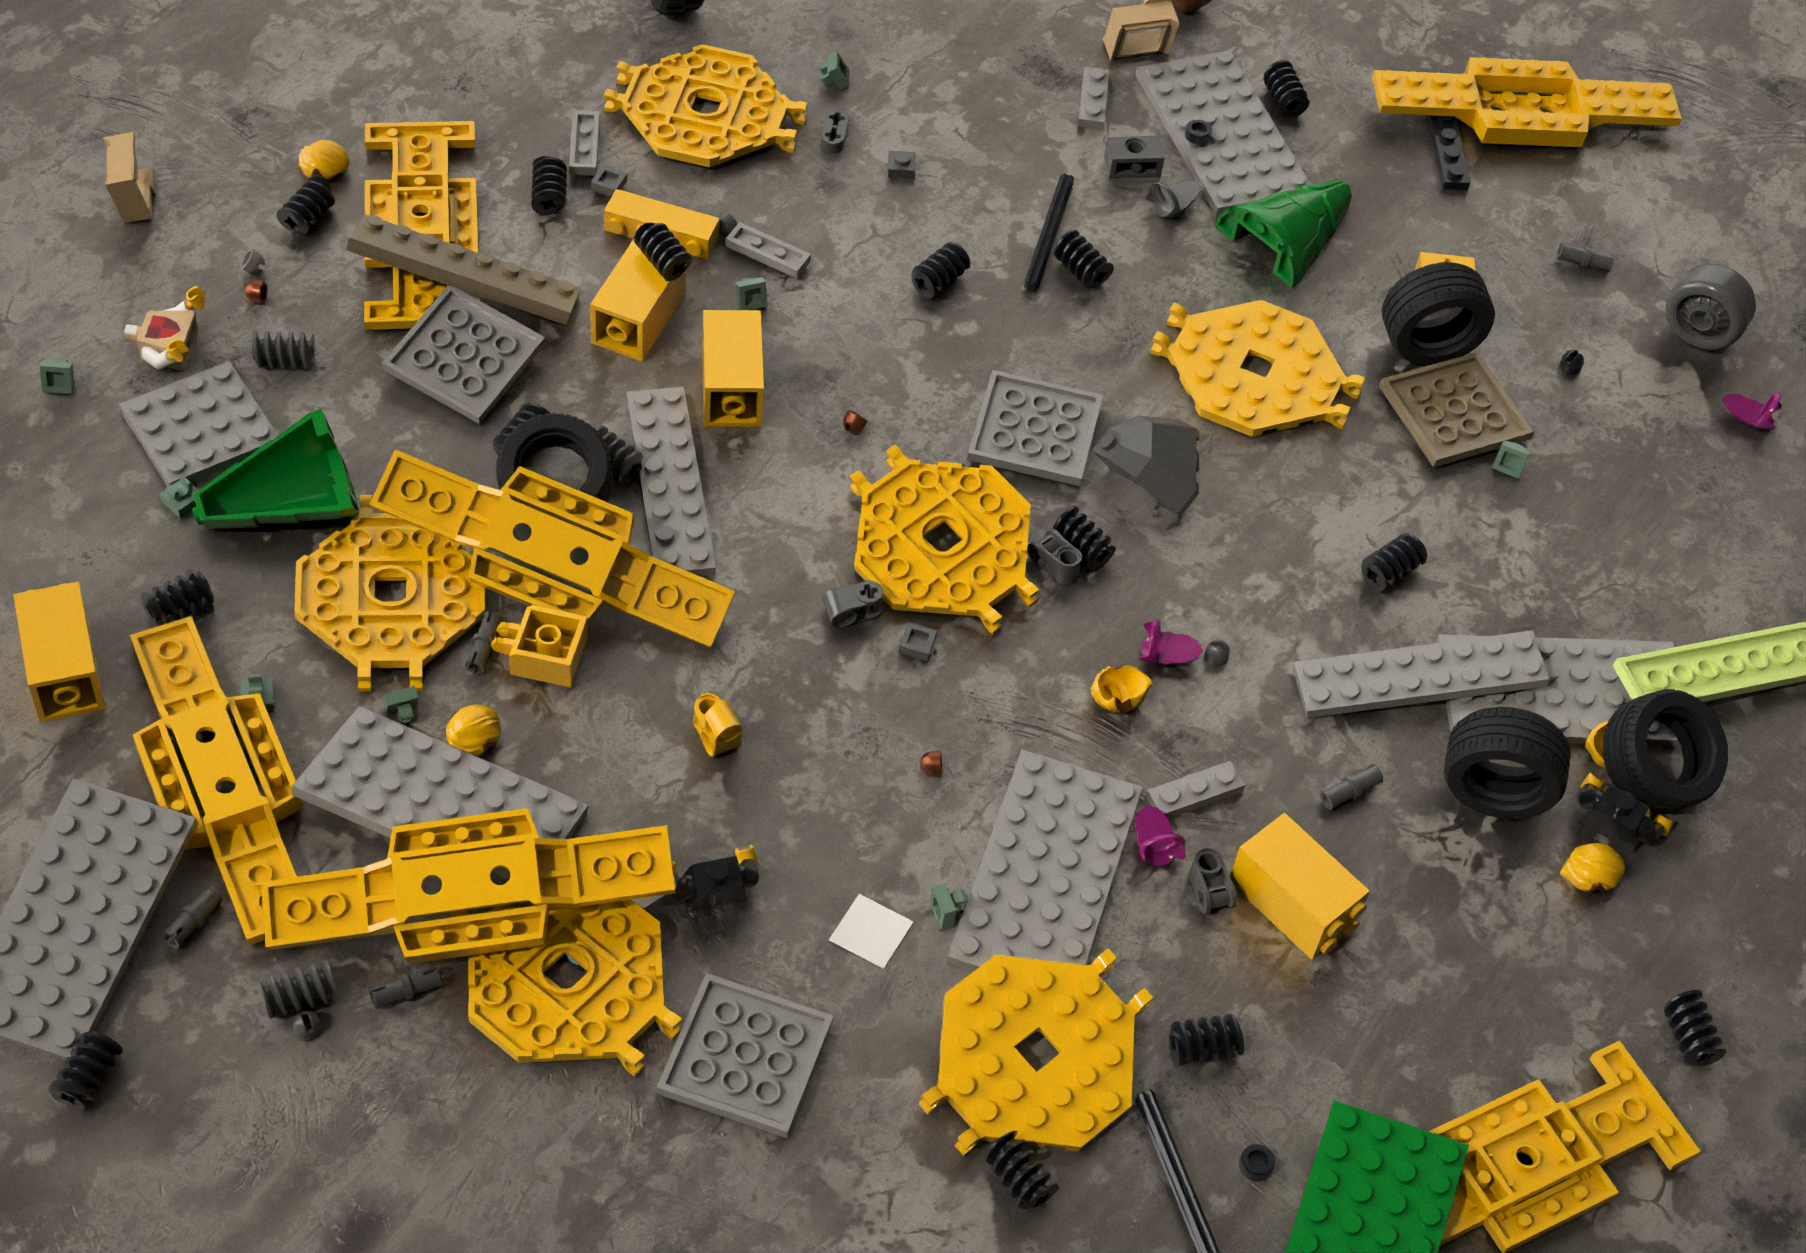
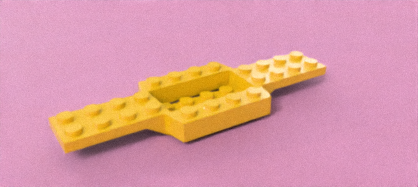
M1469 57L1464 74L1374 70L1372 76L1380 113L1455 116L1473 128L1482 143L1582 147L1588 129L1603 123L1679 126L1682 120L1672 86L1669 83L1578 79L1568 62ZM1488 91H1502L1503 93L1491 94ZM1512 92H1524V93H1528V94H1527V95H1515V94L1512 93ZM1537 93H1546V94H1553V95H1552V96H1540V95L1537 94ZM1492 107H1497V108H1500L1501 110H1493V109H1491V108H1492ZM1546 109V110H1549L1550 112L1544 113V112H1542V111H1540V110Z
M395 449L369 504L374 509L474 550L469 579L472 583L527 606L536 605L587 616L588 625L602 607L607 605L711 649L735 595L734 590L652 557L630 545L634 524L633 513L521 466L517 468L502 489L498 490L477 484ZM525 524L531 528V536L526 541L515 539L513 532L518 525ZM583 548L588 552L589 558L585 564L576 565L571 561V553L575 549ZM494 549L590 589L592 595L491 554L486 550Z
M192 616L129 635L131 644L160 716V720L133 734L138 755L157 805L196 817L198 825L186 849L210 846L248 946L264 941L261 881L297 877L276 823L303 808L302 799L291 795L292 785L296 780L259 693L234 697L225 696L217 681ZM230 719H232V721H233V724H234V726H235V728H236V731H237V733H238V736H239V738H240V741H241V743H242V746H243V748H244V751H245V753H246V756H247V758H248V761H249V763H250V766H251V768H252V770H253V773H254V775H255V778H256V780H257V783H258V785H259V788H260L261 793H262L263 796L260 795V792H259L258 787H257V785H256V783H255V780H254V778H253V775H252V773H251V770H250V768H249V765H248V763H247V760H246V758H245V755H244V753H243V750H242V748H241V745H240L239 740H238V738H237V736H236V733H235V731H234V728H233V726H232V723H231ZM202 731H212L215 733V738L208 743H201L196 739ZM172 737L176 738L205 813L203 819L200 817L170 738ZM223 781H232L236 785L235 789L227 794L216 790L218 784Z
M528 808L393 826L388 856L385 860L362 868L261 881L265 945L268 951L396 933L404 958L408 964L545 945L550 911L676 893L667 825L571 839L539 838ZM499 867H504L510 871V879L503 885H496L491 881L492 872ZM429 877H437L442 881L441 890L433 895L426 894L422 889L424 881ZM528 901L535 905L405 924L409 918Z

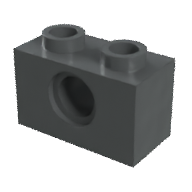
M1159 136L1107 137L1104 160L1109 179L1161 177L1165 157Z

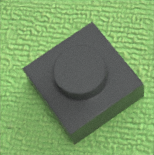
M889 151L888 177L915 178V152Z
M602 165L591 181V190L612 197L616 189L622 190L626 184L627 173Z
M907 623L898 653L928 661L936 640L937 630Z

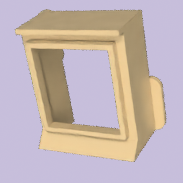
M1145 0L1144 4L1113 8L1105 36L1103 37L1110 61L1114 57L1118 58L1160 51L1169 55L1179 26L1172 1ZM1163 27V30H1155L1133 34L1128 33V31Z
M134 132L103 137L107 146V182L105 186L124 224L151 219L152 194H156V173L150 167L138 169V162L135 156Z

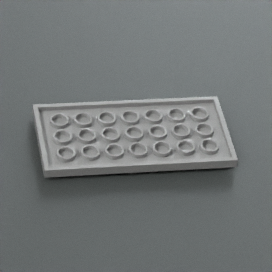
M1230 50L1136 68L1135 76L1194 179L1199 181L1201 191L1216 216L1233 206L1311 184ZM1203 120L1209 123L1212 127L1209 142L1202 145L1189 142L1185 138L1188 122Z
M1438 634L1435 643L1487 636ZM1535 637L1549 676L1548 686L1445 700L1450 732L1461 719L1472 712L1490 707H1515L1534 712L1553 722L1562 731L1569 744H1585L1591 731L1598 724L1610 720L1613 713L1621 705L1632 700L1612 666L1616 659L1673 648L1674 644L1667 641ZM1653 721L1648 729L1647 746L1681 747L1674 732L1669 727L1658 721Z
M361 706L354 711L295 781L291 795L389 838H391L393 826L528 808L539 838L569 839L588 811V804ZM504 867L496 868L491 874V881L496 885L506 884L510 879V871Z
M1021 749L970 891L968 903L965 905L951 944L946 963L973 972L996 954L1086 965L1140 798L1142 786Z
M75 778L72 779L0 915L1 1040L65 1061L67 1057L71 1056L70 1051L73 1046L78 1045L77 1040L80 1035L85 1032L95 1031L198 825L196 817Z

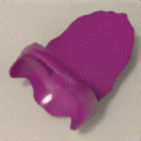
M1774 392L1765 404H1761L1741 394H1727L1723 397L1724 405L1729 413L1757 430H1774L1772 414L1782 407V404L1779 402L1781 398V393Z
M1154 619L1153 622H1145L1143 625L1148 632V637L1142 643L1141 653L1143 656L1139 657L1140 660L1155 664L1180 665L1198 659L1203 652L1198 641L1189 635L1161 632V621L1159 619Z
M1146 805L1145 808H1142L1135 820L1136 841L1143 862L1146 863L1147 861L1158 867L1166 866L1174 858L1185 859V840L1183 836L1174 834L1169 819L1165 814L1154 806Z

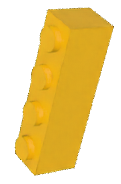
M619 189L615 190L604 210L605 231L634 239V235L641 225L650 222L655 224L663 223L666 224L674 237L679 240L680 245L685 247L686 252L708 260L719 239L720 218Z

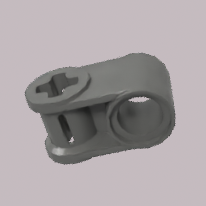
M1051 529L1038 542L1033 541L1028 544L1027 553L1030 559L1053 577L1056 582L1062 585H1072L1078 581L1082 554L1079 549L1064 539L1058 531Z
M864 581L827 591L823 595L822 600L832 626L835 628H845L852 624L877 619L882 613L880 600L883 596V590L877 582Z
M1212 848L1200 849L1195 854L1189 879L1194 888L1201 912L1204 914L1210 913L1211 909L1228 906V908L1236 907V889L1228 875L1221 854ZM1201 866L1208 867L1211 870H1205Z

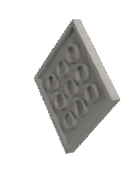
M448 285L382 362V369L480 424L545 345V337L458 288Z
M229 361L119 404L121 413L167 486L175 484L182 476L192 483L229 468L235 463L242 462L266 442L278 436Z
M992 370L969 447L967 460L1080 486L1103 395Z
M706 973L658 1082L656 1094L787 1138L832 1026L834 1015Z

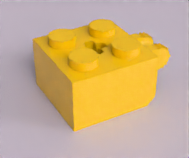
M531 605L527 607L521 625L511 622H500L496 631L502 637H495L491 647L493 651L509 655L510 675L571 688L588 640L587 616Z

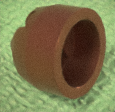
M259 280L248 282L244 288L245 297L253 303L264 304L268 293L267 283Z
M848 409L843 419L844 429L846 431L850 430L851 434H857L865 428L868 419Z
M941 750L926 752L922 756L920 767L923 773L928 776H943Z

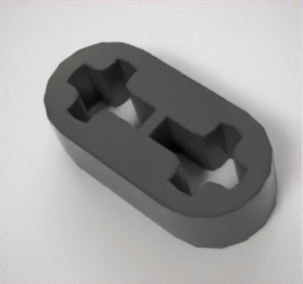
M831 110L825 115L820 147L827 153H839L844 148L849 116L844 111ZM831 137H836L834 141H830Z

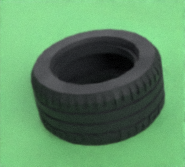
M1452 262L1430 264L1405 275L1389 290L1381 311L1393 349L1404 359L1420 365H1433L1470 353L1487 338L1495 319V309L1480 274L1466 265ZM1445 308H1454L1445 315L1430 320H1422L1431 313Z
M563 413L537 415L538 417H531L529 420H525L523 424L520 423L503 441L504 444L500 447L496 461V473L500 490L519 466L524 468L534 454L545 448L562 447L573 450L580 455L589 468L586 482L579 491L608 502L613 486L610 452L600 433L594 427H591L589 423H585L584 420H579L578 417H572L569 414L564 415Z
M1665 689L1632 699L1621 705L1613 713L1610 721L1607 723L1603 736V760L1606 771L1614 786L1624 792L1631 793L1636 799L1647 804L1650 807V812L1666 813L1700 804L1708 800L1718 790L1724 779L1728 764V744L1725 732L1718 718L1706 704L1685 691ZM1654 720L1669 727L1681 745L1684 762L1682 773L1676 783L1665 779L1659 774L1649 758L1646 740L1648 729Z
M1515 707L1484 708L1467 715L1451 730L1444 765V779L1453 795L1472 810L1488 816L1505 819L1534 817L1553 808L1564 796L1570 767V745L1562 731L1553 722L1539 714ZM1489 760H1509L1523 764L1526 767H1507L1490 762Z

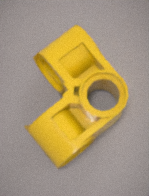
M702 694L694 705L693 724L702 739L708 755L714 757L742 745L741 734L743 728L729 702L721 700L714 694Z

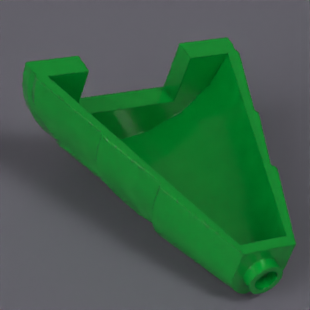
M1340 179L1299 186L1294 190L1276 193L1265 198L1233 206L1220 214L1214 227L1233 242L1241 237L1243 227L1250 231L1277 253L1272 273L1293 288L1301 282L1314 259L1319 256L1328 238L1334 235L1349 208L1352 198L1351 188Z
M322 409L308 413L276 438L266 442L242 462L232 465L193 495L196 507L192 509L195 520L199 526L203 524L206 529L260 528L262 524H294L304 521L335 520L359 514L356 494L347 467L334 441L333 432Z

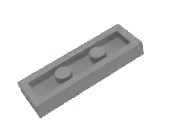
M1084 67L1077 127L1103 130L1110 70Z
M573 110L569 156V174L596 175L600 124L599 111Z
M741 222L725 238L726 247L796 279L811 262L810 253Z
M1231 761L1148 789L1145 797L1151 806L1161 810L1169 819L1242 793L1245 784Z

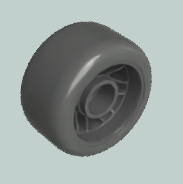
M1702 264L1688 270L1673 287L1666 301V317L1674 333L1687 344L1703 350H1719L1734 344L1743 335L1756 311L1755 294L1748 281L1735 270L1719 264Z

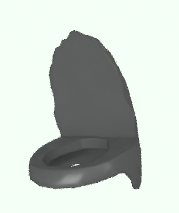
M1193 180L1179 182L1172 188H1169L1162 182H1155L1152 185L1151 191L1146 195V200L1155 204V211L1160 217L1174 218L1195 201L1200 193L1201 186L1199 181ZM1160 187L1164 188L1166 191L1162 193Z

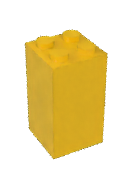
M633 239L590 304L591 344L643 362L686 295V271L674 281H665L636 246Z
M703 310L704 427H762L764 376L761 311Z
M79 581L13 594L28 686L39 721L45 722L105 709L90 621Z
M1285 812L1239 847L1230 874V879L1235 888L1311 960L1321 952L1324 955L1328 954L1336 946L1338 939L1342 935L1350 936L1359 927L1360 922L1358 918L1367 908L1365 902L1370 890Z

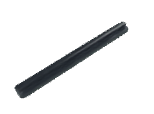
M1066 173L1060 175L1025 278L1024 287L1027 290L1036 291L1039 288L1073 186L1074 177L1072 175H1067Z
M1152 1090L1142 1091L1137 1094V1105L1198 1253H1220L1156 1095Z

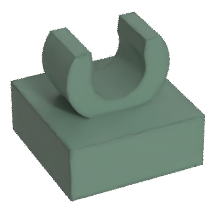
M838 51L828 54V64L820 67L823 73L820 76V80L825 86L835 82L839 89L848 87V66Z
M749 277L736 282L739 310H754L768 307L766 281L763 277L754 279Z
M62 359L42 361L40 364L42 392L72 394L75 390L73 363Z
M1504 440L1492 468L1519 479L1531 450L1523 448V445L1516 442L1511 443Z
M182 476L178 482L168 485L167 489L159 494L161 501L181 518L196 507L193 495L199 490L187 478Z
M261 674L248 675L247 680H240V696L260 693L266 710L274 711L273 677L262 678Z
M412 686L384 694L383 705L386 714L397 712L399 722L402 725L413 722L412 707L418 706L419 699L416 687Z
M945 883L932 887L930 899L931 908L941 931L954 927L956 915L962 914L965 908L964 904L968 903L963 890H957L949 894Z

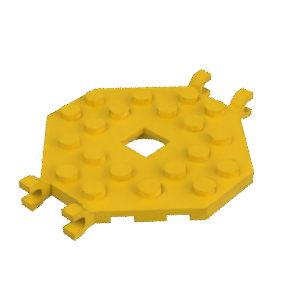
M703 44L693 47V52L684 55L678 52L661 58L660 63L652 66L644 64L636 67L619 61L616 67V72H619L616 84H629L625 94L607 88L604 94V99L607 100L604 111L616 112L618 109H622L658 156L705 167L721 164L775 143L779 144L784 151L794 153L796 147L794 140L797 130L781 129L787 115L790 116L793 122L804 125L807 119V114L804 113L808 103L790 101L785 94L781 95L776 89V83L766 71H761L758 67V61L753 55ZM696 98L720 102L718 110L714 113H700L692 109Z
M1263 300L1193 315L1187 314L1183 306L1175 302L1169 310L1171 315L1166 325L1179 327L1182 330L1175 343H1171L1167 335L1157 331L1152 340L1154 344L1150 349V353L1168 358L1172 367H1176L1180 374L1179 380L1186 393L1192 396L1199 416L1250 437L1262 435L1263 431L1274 428L1280 431L1298 427L1300 422L1313 420L1314 423L1327 421L1333 426L1343 429L1351 407L1343 404H1337L1333 407L1332 404L1339 391L1357 400L1362 391L1361 387L1365 377L1360 375L1345 376L1312 319ZM1246 357L1263 358L1272 365L1266 378L1241 368Z
M894 445L886 450V454L890 457L886 460V464L893 470L880 480L871 484L859 470L849 476L853 483L850 485V490L857 496H862L854 568L865 581H874L880 584L883 590L882 599L893 610L978 616L981 618L985 628L993 635L1002 629V625L999 623L1002 620V616L992 606L1014 590L1018 592L1019 597L1028 608L1038 602L1036 594L1039 593V589L1025 577L1031 504L993 466L980 465V468L962 467V463L938 462V465L921 464L920 460L908 459ZM945 522L962 540L949 550L941 552L937 551L924 536Z
M360 495V513L351 519V524L341 532L337 530L319 544V548L309 556L304 555L296 561L295 619L358 668V692H371V668H409L410 687L415 686L417 691H422V668L483 619L485 613V588L472 583L469 579L473 556L464 550L462 545L389 514L373 513V508L369 505L372 495ZM375 581H406V598L395 602H382L376 599Z
M632 899L550 911L545 945L469 956V1022L518 1063L618 1058L624 1068L636 1077L644 1069V1064L641 1062L644 1059V1054L630 1045L654 1022L658 1024L662 1032L672 1041L681 1032L682 1028L679 1024L682 1022V1018L664 1006L660 921ZM530 901L495 906L489 912L535 905ZM466 910L454 912L451 915V917L464 916L470 914ZM564 954H567L588 971L573 987L568 989L560 988L544 975Z
M1109 948L1101 953L1091 965L995 954L945 993L943 998L937 1086H933L922 1094L919 1106L928 1115L944 1100L951 1104L971 1127L958 1137L959 1141L955 1144V1147L963 1156L968 1154L980 1142H995L1001 1136L1011 1131H1018L1013 1141L1016 1142L1024 1139L1027 1142L1026 1146L1042 1148L1054 1146L1063 1147L1068 1151L1080 1152L1130 1110L1132 1106L1135 1017L1150 1006L1148 1003L1154 997L1143 988L1128 1004L1125 1005L1100 978L1113 968L1112 963L1117 959ZM1034 1032L1042 1033L1059 1052L1055 1058L1037 1072L1015 1048Z

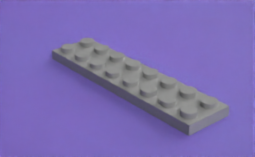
M684 387L626 391L634 450L640 451L643 455L641 461L642 469L639 471V481L651 556L698 576L716 575L714 554Z
M1533 630L1296 661L1293 665L1306 718L1546 687L1549 683V676Z

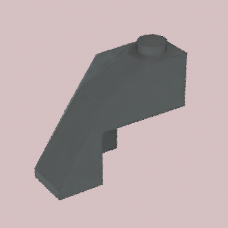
M1135 416L1111 427L1092 450L1110 470L1144 487L1164 508L1179 516H1182L1199 494V484L1196 482V472L1199 471V453L1196 450V441L1199 440L1200 431L1179 419Z

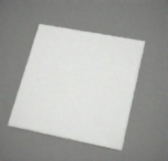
M859 894L829 938V941L884 969L913 924V921Z

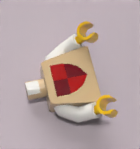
M195 286L188 290L186 299L176 307L163 311L147 312L142 326L126 325L124 340L137 343L140 358L157 370L169 367L185 371L199 333L195 308L198 310L204 308L205 301L203 298L206 297V294L198 286Z

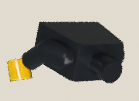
M1589 772L1581 783L1580 787L1582 790L1579 795V804L1584 809H1587L1580 820L1582 824L1632 853L1640 841L1649 844L1662 835H1668L1674 820L1662 816L1661 813H1657L1652 821L1650 818V807L1636 799L1631 793L1624 792L1611 784L1601 790L1606 782L1595 777L1592 772Z
M750 845V848L745 850L735 849L736 856L690 865L681 878L677 875L676 862L672 861L673 875L677 886L675 888L676 893H673L672 896L678 901H684L686 913L747 901L745 887L751 888L759 880L756 865L758 861L754 846Z

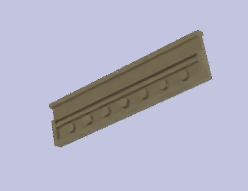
M364 214L347 244V251L565 325L568 323L581 290L580 287L574 286L568 281L556 280L546 276L544 273L521 268L515 263L492 258L486 253L471 251L460 244H451L439 240L433 235L410 230V228L404 225L389 223L377 216Z

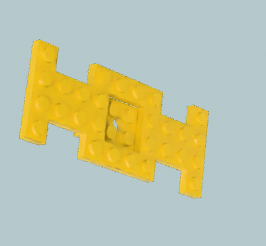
M474 121L365 123L366 150H393L392 180H365V214L380 217L382 220L395 225H404L410 228V230L422 234L433 235L437 239L451 244H460L466 249L479 253L476 178H449L448 148H475ZM449 205H450V233H449ZM419 212L426 213L424 216H416L415 214ZM364 257L365 268L393 267V300L364 301L365 330L411 329L448 285Z
M1621 1041L1615 1042L1594 1052L1589 1059L1607 1084L1564 1104L1563 1101L1556 1103L1538 1079L1428 1131L1469 1145L1440 1246L1484 1225L1500 1251L1507 1253L1615 1199L1619 1191L1601 1166L1647 1143L1651 1144L1669 1171L1697 1158L1701 1151ZM1520 1152L1528 1154L1533 1160V1165L1522 1164L1517 1159L1516 1154Z

